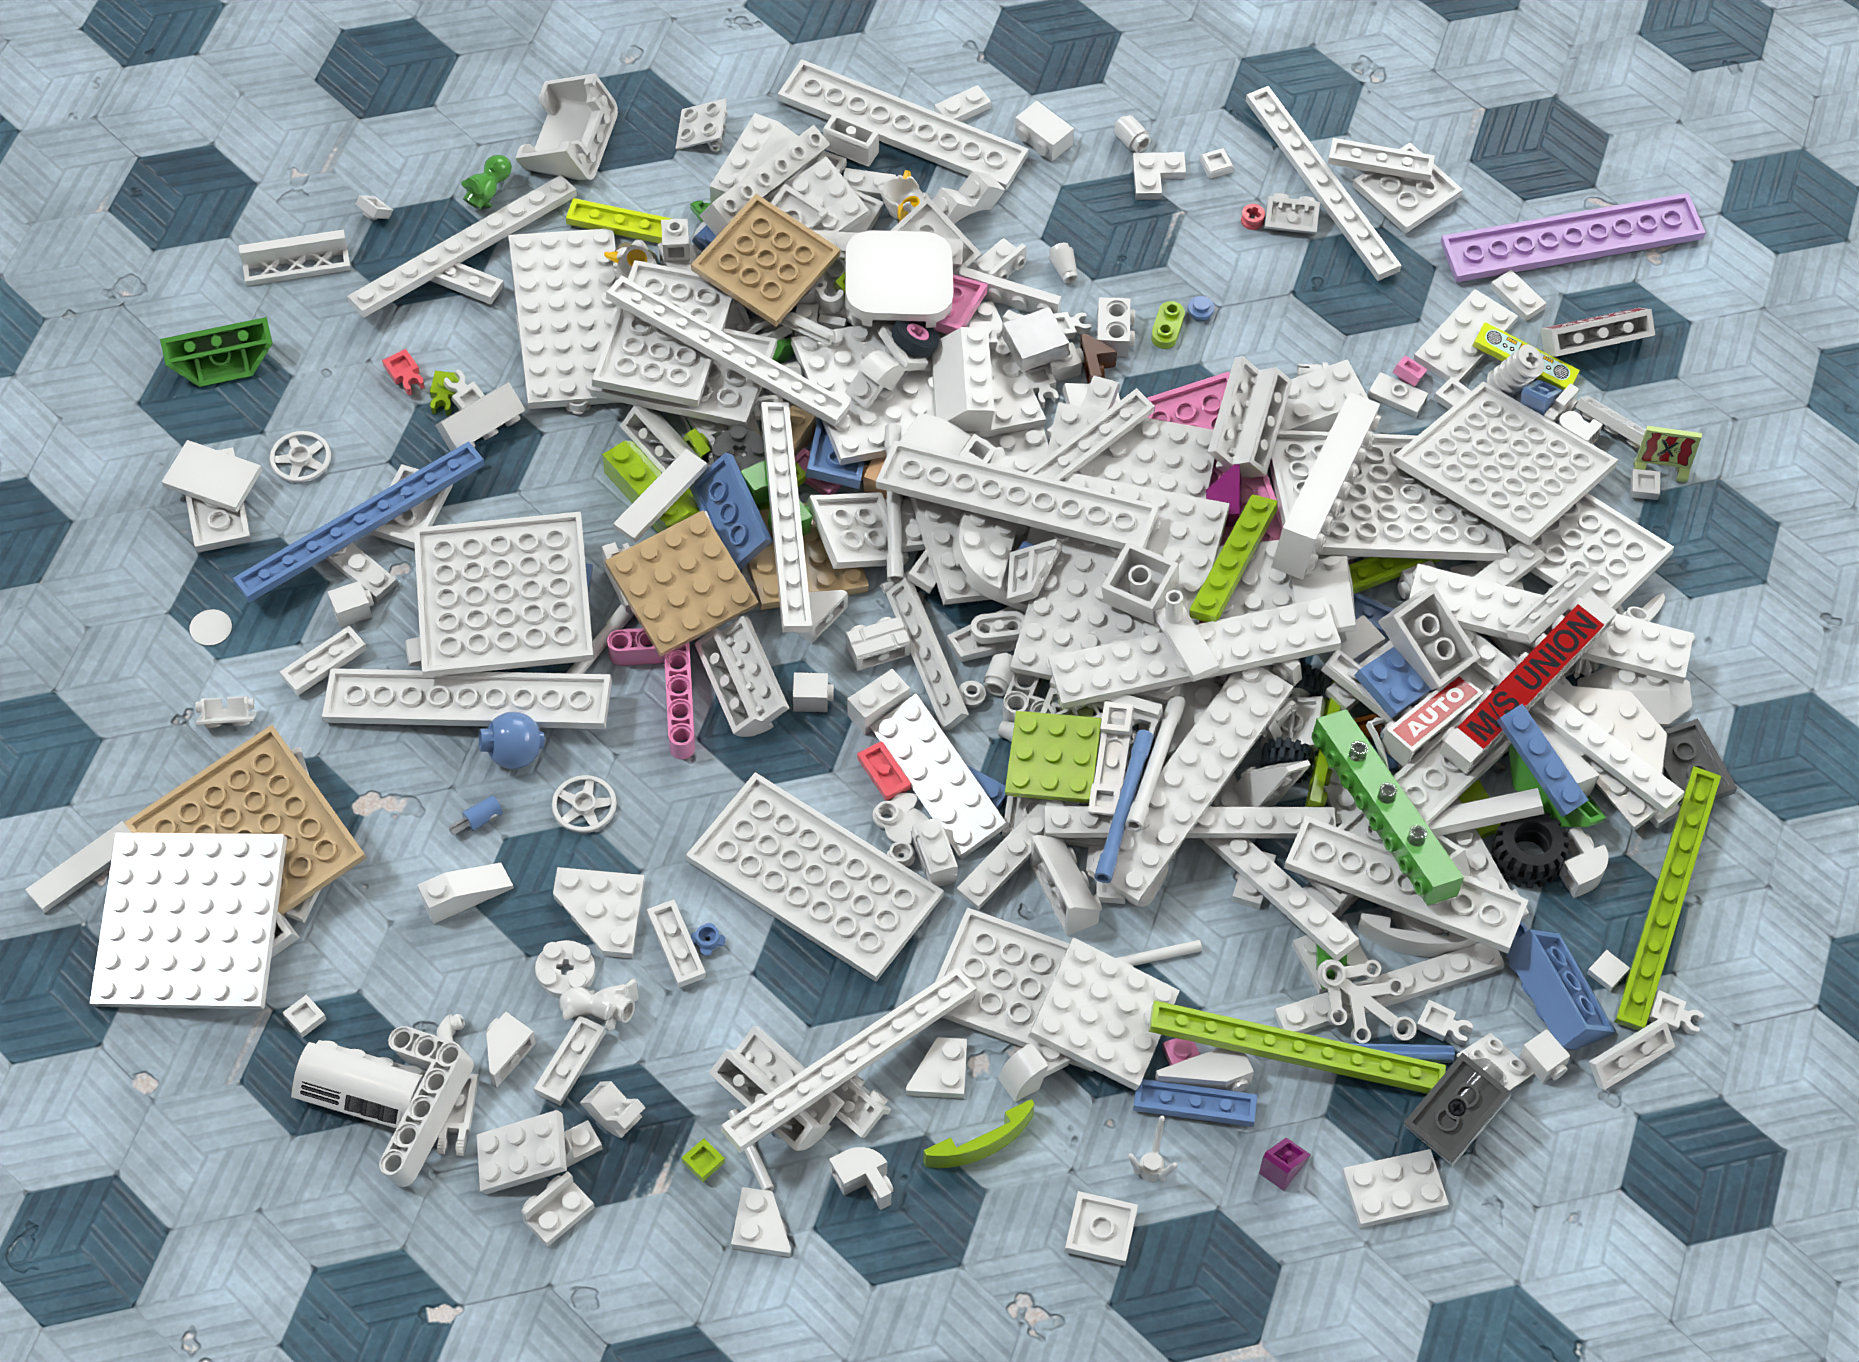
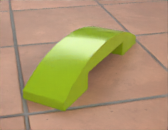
M1030 1099L1005 1111L1004 1125L956 1147L950 1137L925 1149L923 1152L924 1165L929 1168L958 1167L977 1162L1000 1151L1016 1139L1033 1118L1035 1105L1033 1100Z

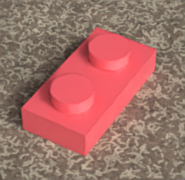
M882 741L857 753L858 761L885 801L893 799L897 794L911 790L910 781Z

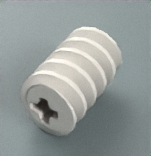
M1523 345L1488 373L1487 384L1510 397L1514 396L1543 373L1544 360L1542 355L1535 347Z

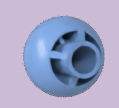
M521 712L503 713L494 718L487 729L479 730L480 752H488L491 759L504 768L518 769L525 767L535 760L539 754V749H544V732H539L537 723L530 716Z

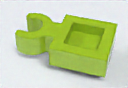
M435 370L430 389V396L433 398L430 403L432 414H436V409L440 406L445 407L446 416L451 414L450 400L456 393L449 391L445 387L444 379L447 377L452 383H458L459 380L455 376V372Z

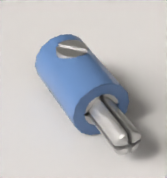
M492 795L463 811V819L448 827L449 832L455 835L467 827L474 831L482 825L496 820L503 814L502 808Z

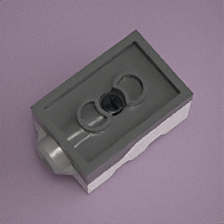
M1462 1052L1405 1120V1128L1453 1167L1470 1144L1479 1136L1490 1120L1511 1097V1092L1504 1087L1503 1071L1487 1058L1470 1059Z

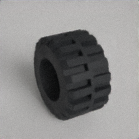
M1546 811L1545 814L1500 824L1491 853H1493L1492 858L1495 864H1497L1500 873L1505 874L1504 879L1506 881L1513 880L1516 886L1520 887L1521 884H1526L1527 888H1533L1534 884L1542 887L1545 886L1546 881L1551 883L1555 880L1556 875H1559L1569 850V838L1566 837L1567 830L1565 827L1560 828L1561 821L1558 818L1551 819L1552 814ZM1521 841L1533 842L1544 853L1540 855L1527 854L1520 850L1516 843Z

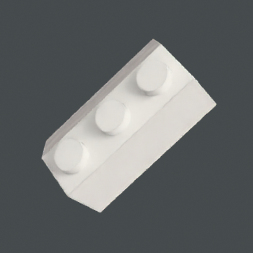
M1036 835L1032 837L1030 866L1066 936L1098 924L1102 906L1097 895L1092 896L1088 888L1089 880L1084 871H1079L1073 849L1071 847L1067 848L1062 838Z

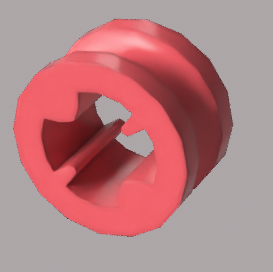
M1258 204L1246 205L1242 210L1241 224L1249 230L1261 228L1265 217L1263 207Z

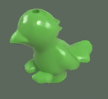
M503 155L489 157L485 161L483 173L472 175L461 182L463 188L467 190L463 200L479 210L483 206L491 208L490 200L496 194L497 184L507 179L511 173L512 165L510 160Z

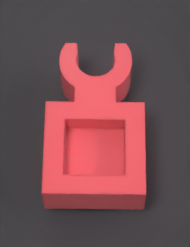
M406 349L382 360L383 367L394 383L397 385L403 382L404 391L407 395H412L410 387L412 384L419 385L421 389L425 388L423 378L419 375V367Z

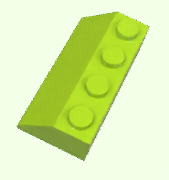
M624 440L602 454L604 473L632 504L662 474L633 441ZM690 488L652 525L658 533L700 512Z

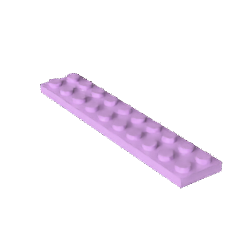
M1689 193L1443 235L1441 237V245L1457 283L1502 275L1509 270L1519 272L1704 239L1706 232Z

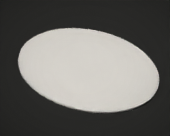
M214 609L197 614L190 624L192 638L203 645H215L224 641L232 629L229 616L220 610Z

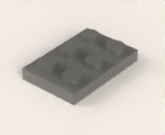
M1698 718L1664 729L1667 733V744L1664 755L1663 775L1685 792L1690 772L1693 766L1721 776L1714 801L1735 794L1737 786Z

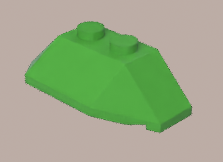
M267 317L160 339L166 366L199 387L253 376L273 344Z
M1512 743L1510 744L1509 755L1513 788L1517 792L1538 788L1544 814L1547 811L1552 814L1551 819L1558 818L1561 821L1560 827H1589L1605 820V815L1590 796H1586L1588 798L1587 802L1562 817Z

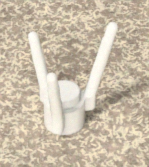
M1164 1116L1159 1117L1152 1152L1143 1155L1140 1163H1138L1132 1153L1128 1154L1129 1161L1133 1166V1173L1136 1175L1140 1174L1143 1180L1148 1182L1165 1181L1167 1175L1177 1168V1163L1173 1162L1164 1169V1160L1158 1154L1164 1129Z

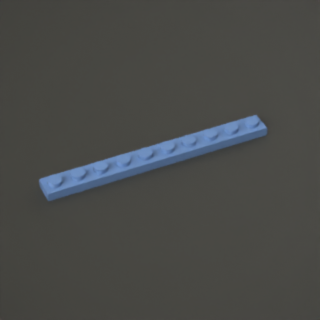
M468 441L233 578L234 584L250 603L485 466L484 459Z

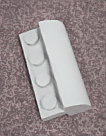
M742 616L722 631L717 628L713 629L694 644L733 734L749 737L773 728L772 721L787 711L789 706L750 619Z

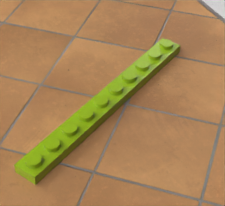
M1693 766L1690 772L1614 1020L1615 1023L1637 1031L1646 1027L1721 779L1720 775Z
M1154 1000L1151 1007L1148 1031L1151 1033L1428 1094L1446 1072V1065L1156 1000Z

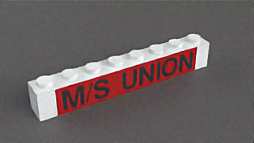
M1590 591L1584 598L1579 596L1570 606L1569 610L1571 612L1566 617L1560 615L1551 626L1553 630L1548 635L1543 633L1533 645L1535 648L1529 654L1524 652L1515 663L1517 667L1511 673L1508 670L1505 671L1497 681L1498 686L1493 691L1488 689L1478 702L1480 704L1474 710L1469 708L1460 719L1461 724L1456 729L1453 727L1449 728L1441 738L1443 745L1440 753L1465 774L1505 735L1497 720L1522 703L1527 711H1529L1613 624L1617 612Z

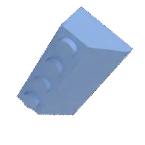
M1529 929L1512 942L1509 953H1506L1508 964L1521 979L1523 991L1533 1000L1536 1006V1014L1546 1023L1551 1034L1564 1049L1576 1050L1616 1033L1559 933Z

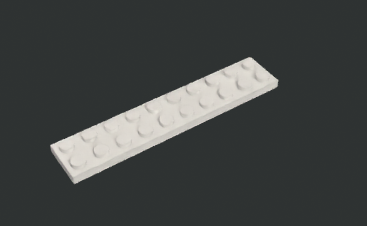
M802 59L778 93V101L828 121L835 113L846 117V119H851V121L855 120L856 123L860 122V125L864 124L865 127L869 126V128L878 130L879 141L969 176L973 170L988 173L1005 191H1007L1029 154L1028 148Z
M894 440L876 480V488L1122 550L1127 541L1145 549L1159 513V505L896 440Z
M1421 564L1417 565L1409 598L1419 591L1435 586L1461 628L1530 646L1534 645L1535 641L1525 643L1509 639L1506 629L1544 595ZM1568 609L1562 615L1566 617L1571 610ZM1616 614L1613 624L1580 658L1683 684L1686 678L1694 633ZM1550 625L1543 633L1548 635L1553 630L1551 628L1552 625Z
M1325 597L1195 625L1219 663V672L1202 679L1341 649V640ZM1164 632L1048 657L1049 667L1062 709L1104 701L1125 694L1132 695L1192 682L1191 677Z
M1263 667L1233 672L1161 770L1148 806L1149 810L1142 830L1133 832L1125 827L1112 880L1110 883H1103L1104 885L1136 905L1139 904L1289 697L1294 686ZM1101 853L1088 870V874L1093 878Z
M330 669L322 719L324 723L489 726L494 718L503 713L521 712L530 716L539 728L606 729L612 679L610 674L473 672L423 677L422 670Z
M1478 698L1469 708H1472L1474 710L1480 704L1478 702L1480 698ZM1468 709L1393 776L1427 825L1509 750L1511 742L1505 734L1467 774L1440 753L1443 745L1441 738L1449 728L1453 727L1456 729L1461 724L1460 719ZM1357 809L1337 827L1384 845L1378 833L1371 828L1369 820L1362 810ZM1301 875L1338 907L1342 906L1353 895Z

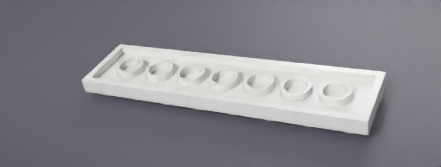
M1308 816L1304 818L1284 866L1287 870L1505 953H1509L1529 901L1463 875L1464 879L1457 897L1427 906L1422 897L1416 894L1413 884L1406 874L1401 872L1397 861L1391 852L1386 850L1384 845Z

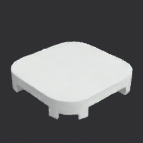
M872 230L860 232L848 241L845 254V307L847 313L850 312L853 316L862 320V325L872 327V320L926 321V328L936 327V322L944 319L947 315L950 316L953 302V261L950 244L943 237L929 232Z

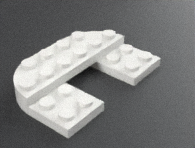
M1009 456L996 459L989 464L1028 472L1036 465L1037 460L1024 456ZM964 510L953 541V556L956 566H961L967 576L965 579L967 583L980 594L1026 612L1029 600L1012 604L1007 599L1010 552L1019 524Z

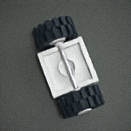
M1300 663L1302 679L1293 687L1291 694L1287 698L1296 703L1297 709L1281 725L1280 729L1283 735L1277 738V741L1267 736L1261 740L1262 755L1260 768L1269 765L1309 761L1311 765L1296 783H1301V780L1306 781L1311 776L1314 758L1313 751H1319V748L1312 741V732L1316 718L1324 716L1325 700L1322 696L1324 675L1322 672L1319 673L1317 668L1311 669L1312 665L1307 664L1305 667L1302 666V663Z

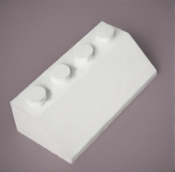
M960 327L939 339V344L931 355L935 416L957 426L963 431L990 432L994 416V399L988 328Z

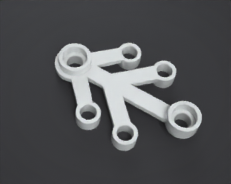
M1334 959L1326 960L1318 966L1316 976L1319 984L1328 990L1331 1010L1328 1012L1327 1019L1330 1024L1339 1026L1347 1020V1013L1342 1009L1341 989L1350 998L1354 1023L1351 1038L1355 1043H1366L1371 1038V1032L1366 1024L1364 1008L1388 1025L1395 1039L1405 1041L1414 1037L1417 1028L1413 1019L1407 1016H1395L1371 997L1384 994L1390 996L1401 995L1405 989L1404 982L1401 979L1392 978L1384 983L1356 986L1347 978L1361 975L1367 978L1377 977L1381 973V965L1378 961L1368 960L1363 964L1344 967L1341 962ZM1369 963L1375 966L1374 974H1369L1367 971ZM1328 969H1332L1335 972L1333 980H1329L1326 976ZM1393 981L1399 985V990L1396 993L1390 988ZM1335 1011L1340 1012L1342 1015L1340 1022H1336L1333 1019ZM1400 1023L1406 1028L1403 1035L1397 1031V1026ZM1359 1029L1365 1032L1363 1040L1357 1038V1031Z

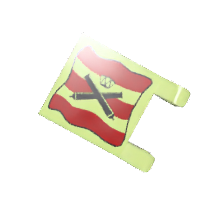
M1647 426L1637 457L1634 459V469L1646 470L1647 463L1677 467L1678 475L1676 481L1687 483L1702 433Z

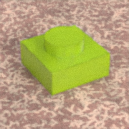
M696 428L684 436L683 440L701 459L705 458L711 451L708 439L703 433H699Z
M705 1138L681 1157L682 1163L702 1183L725 1164V1158Z

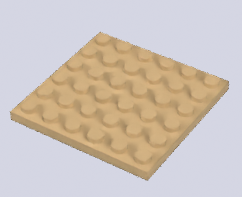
M270 725L124 822L131 833L284 834L287 837L278 904V912L282 915L367 858L273 725Z

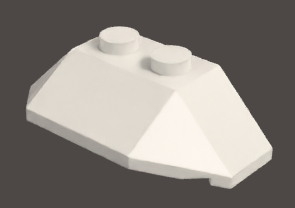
M1608 666L1591 673L1587 678L1584 676L1577 679L1576 682L1578 687L1631 691L1661 727L1670 726L1692 708L1690 682L1686 679L1683 684Z

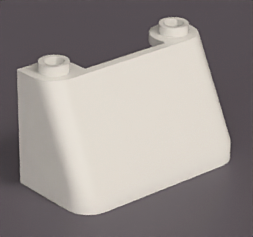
M596 73L545 81L539 95V103L546 111L547 117L535 148L531 144L521 145L515 159L525 170L555 176L561 175L565 178L581 181L592 180L597 173L617 118V104Z

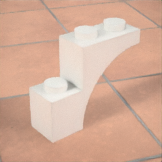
M973 170L958 191L941 187L932 201L955 224L974 212L991 210L1005 189L990 174Z

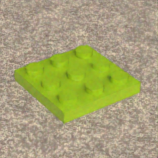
M1016 711L1005 786L1006 796L1089 803L1098 760L1102 718Z

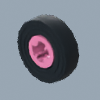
M897 320L892 328L894 342L902 350L916 357L931 356L939 344V336L933 327L926 328L925 321Z

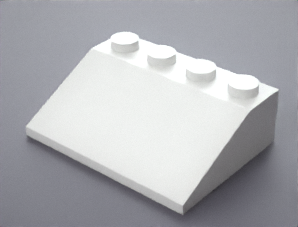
M754 113L710 185L711 203L796 139L798 135L780 122ZM820 155L812 162H810L807 166H805L802 170L796 173L793 177L787 180L784 184H786L787 182H789L790 180H792L793 178H795L796 176H798L799 174L813 166L817 162Z

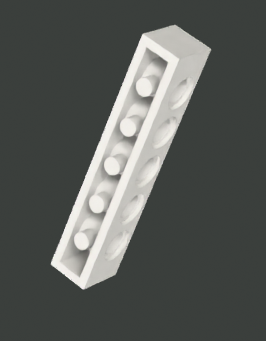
M812 125L711 203L699 216L717 236L755 194L762 198L767 197L816 159L830 145L815 125Z

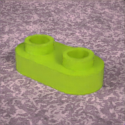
M1168 301L1159 307L1151 333V341L1156 347L1169 349L1177 343L1185 316L1184 307L1180 303Z

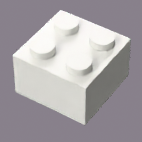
M1127 541L1101 587L1103 602L1154 624L1156 622L1155 611L1165 606L1167 592L1174 590L1180 579L1179 564Z

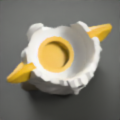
M908 170L904 171L903 176H893L888 181L880 183V186L877 187L889 214L898 223L927 196L929 197L927 193H922L918 183L911 177V172Z
M635 240L633 243H621L614 252L606 251L604 253L607 259L613 261L614 273L617 279L621 276L628 279L634 260L658 265L657 255L650 251L642 240Z

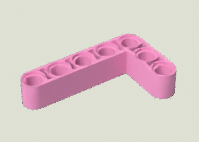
M643 628L613 631L607 638L608 653L612 663L619 666L665 663L669 748L673 757L682 760L688 759L695 752L690 643L660 657L654 646L644 647L653 644ZM683 691L681 694H676L675 692ZM680 715L685 716L684 718H676ZM686 740L684 743H678L677 741Z

